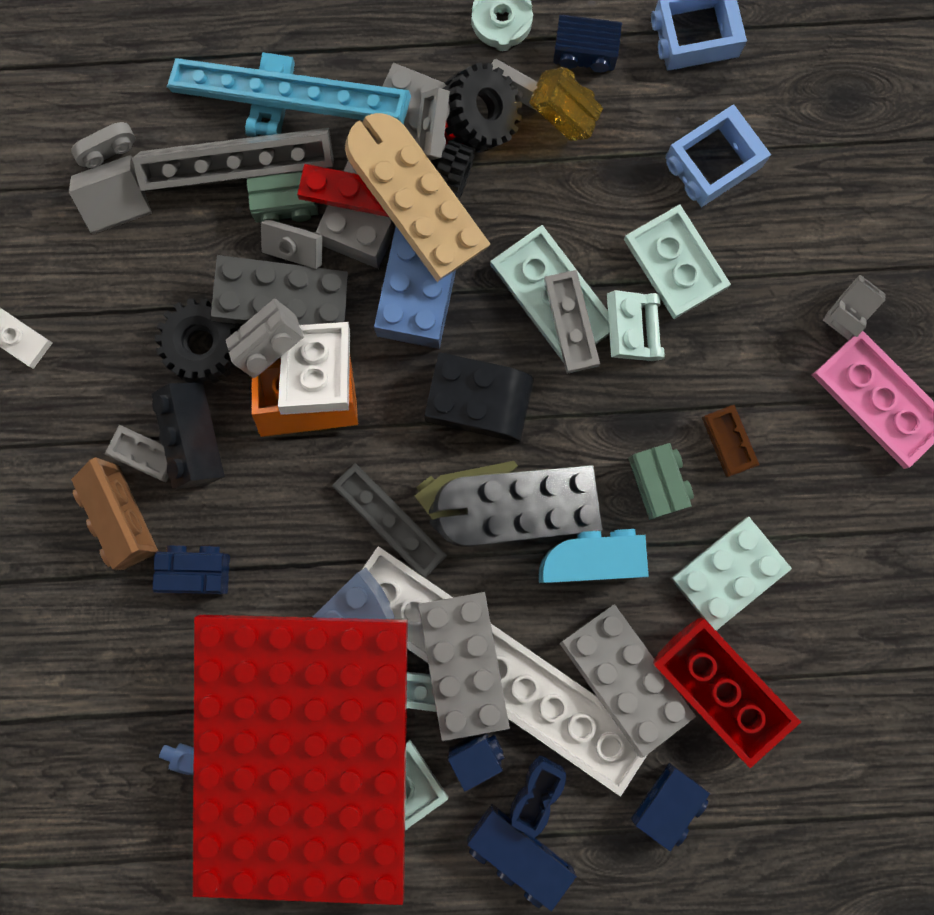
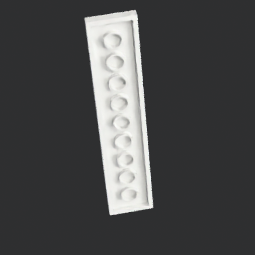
M378 546L363 569L366 567L382 587L390 602L389 606L393 611L395 619L408 620L407 649L428 663L418 604L453 597ZM491 624L508 719L621 797L646 756L643 758L639 757L596 695Z

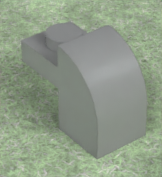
M859 275L827 312L823 321L847 340L853 335L858 337L866 328L869 317L885 301L886 294Z

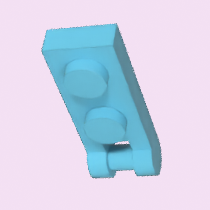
M262 52L259 70L293 74L295 62L293 57ZM252 104L250 115L246 120V136L258 137V135L281 134L286 109ZM262 118L271 119L269 123L261 122Z

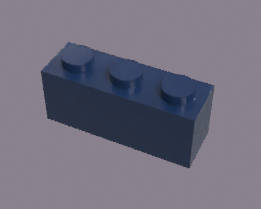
M493 804L490 805L467 837V845L471 847L469 853L480 863L486 864L488 861L498 869L496 874L508 885L513 886L516 883L525 890L524 896L537 908H541L544 905L552 912L577 877L571 865L538 839L512 827L511 818Z

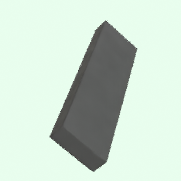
M356 463L332 485L422 577L426 578L447 557Z

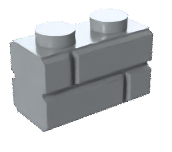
M273 299L243 324L239 331H235L226 339V344L230 351L231 362L252 378H256L303 339L304 336L296 315L277 299Z

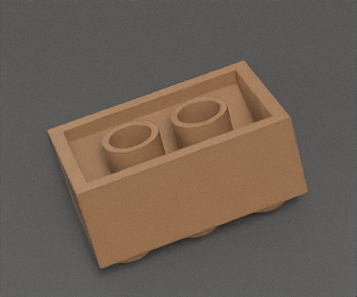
M97 457L89 460L71 479L75 487L73 496L78 505L82 508L84 507L89 517L86 520V524L91 534L99 539L102 546L100 555L104 563L108 567L111 566L112 570H125L155 555L159 551L119 465Z

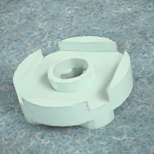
M474 0L471 25L477 37L485 44L495 47L499 51H508L511 46L521 43L530 33L533 21L531 0ZM495 13H509L508 20H497Z

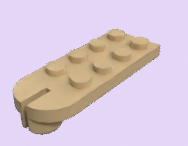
M375 113L365 116L363 122L359 120L352 126L345 143V151L350 164L437 282L489 247L490 242L404 124L393 116Z

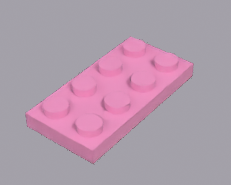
M864 331L858 337L853 335L812 374L836 401L904 469L910 468L934 444V401Z

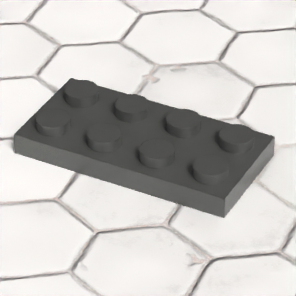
M217 255L211 321L243 325L270 301L277 299L296 315L299 325L345 322L348 272Z

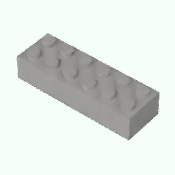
M393 62L382 87L409 90L411 99L404 126L416 141L422 93L438 87L443 88L447 85L444 82ZM348 160L344 171L358 174ZM328 205L315 233L322 235L323 247L379 269L394 236L396 225L390 217Z

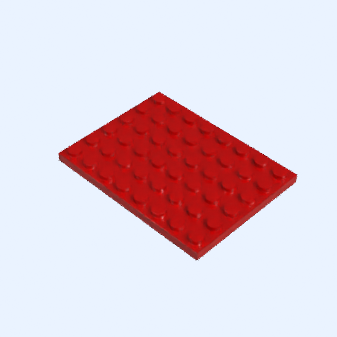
M197 615L194 617L193 897L403 905L405 881L408 620Z

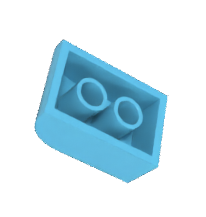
M635 529L615 530V532H610V537H601V531L580 532L581 534H577V539L564 541L550 549L543 557L539 567V583L649 577L646 536L636 535Z

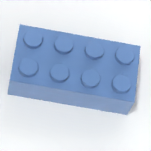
M397 227L394 232L374 324L376 335L381 338L440 349L456 270L437 282Z

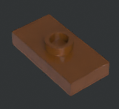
M735 405L702 417L726 478L760 465Z

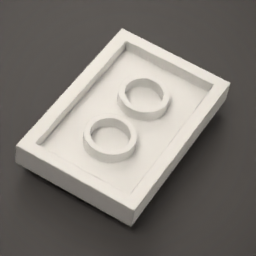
M349 323L299 325L304 338L281 356L278 399L280 414L349 410Z

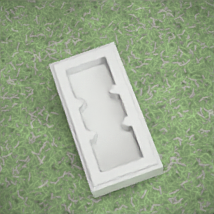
M0 308V347L34 369L52 342Z

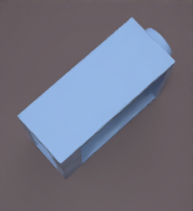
M658 0L655 11L651 13L652 28L654 31H658L660 39L658 41V54L661 60H665L667 71L737 58L747 42L737 0ZM714 7L722 38L679 46L672 15Z
M733 104L671 144L665 159L670 172L675 176L678 175L684 183L685 191L689 198L697 201L702 208L761 169L771 154ZM719 129L743 161V164L710 185L685 150Z

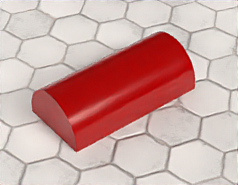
M703 617L696 619L675 635L662 648L653 661L654 666L749 768L753 767L801 723L796 715Z

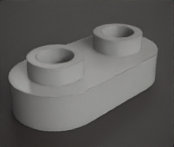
M114 123L76 142L71 148V153L79 166L95 168L115 154L128 152L135 142V135L127 123Z

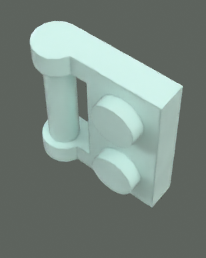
M618 290L607 293L611 357L646 361L664 359L665 353L660 343L658 306L661 305L660 294H640ZM641 308H645L648 348L644 347Z

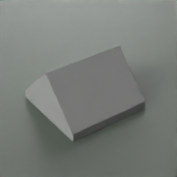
M131 155L71 176L69 194L91 234H96L152 214L145 191H140Z

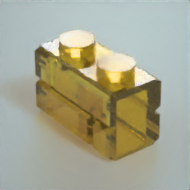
M560 67L544 71L536 85L537 89L534 90L531 96L530 105L568 140L575 141L590 138L596 126L595 122L598 121L603 107L594 99L595 94L593 91L582 87L575 80V74L567 68Z

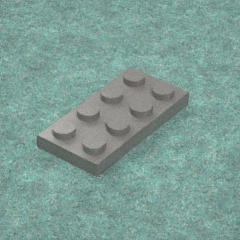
M485 592L418 604L442 741L510 729Z
M615 604L559 643L640 758L648 755L696 717L677 689L654 666L653 661L655 659Z

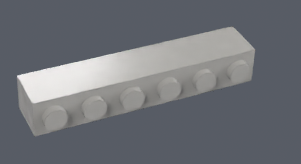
M329 128L140 151L132 158L139 189L140 191L303 171L304 164L325 168L333 167L334 155Z

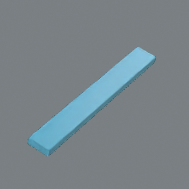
M175 58L167 84L170 91L175 93L364 120L365 116L370 114L383 113L395 117L402 124H404L411 99L409 90Z

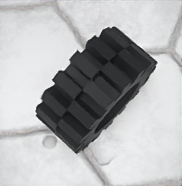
M449 140L442 153L441 161L438 163L437 171L458 200H460L473 165L475 148Z

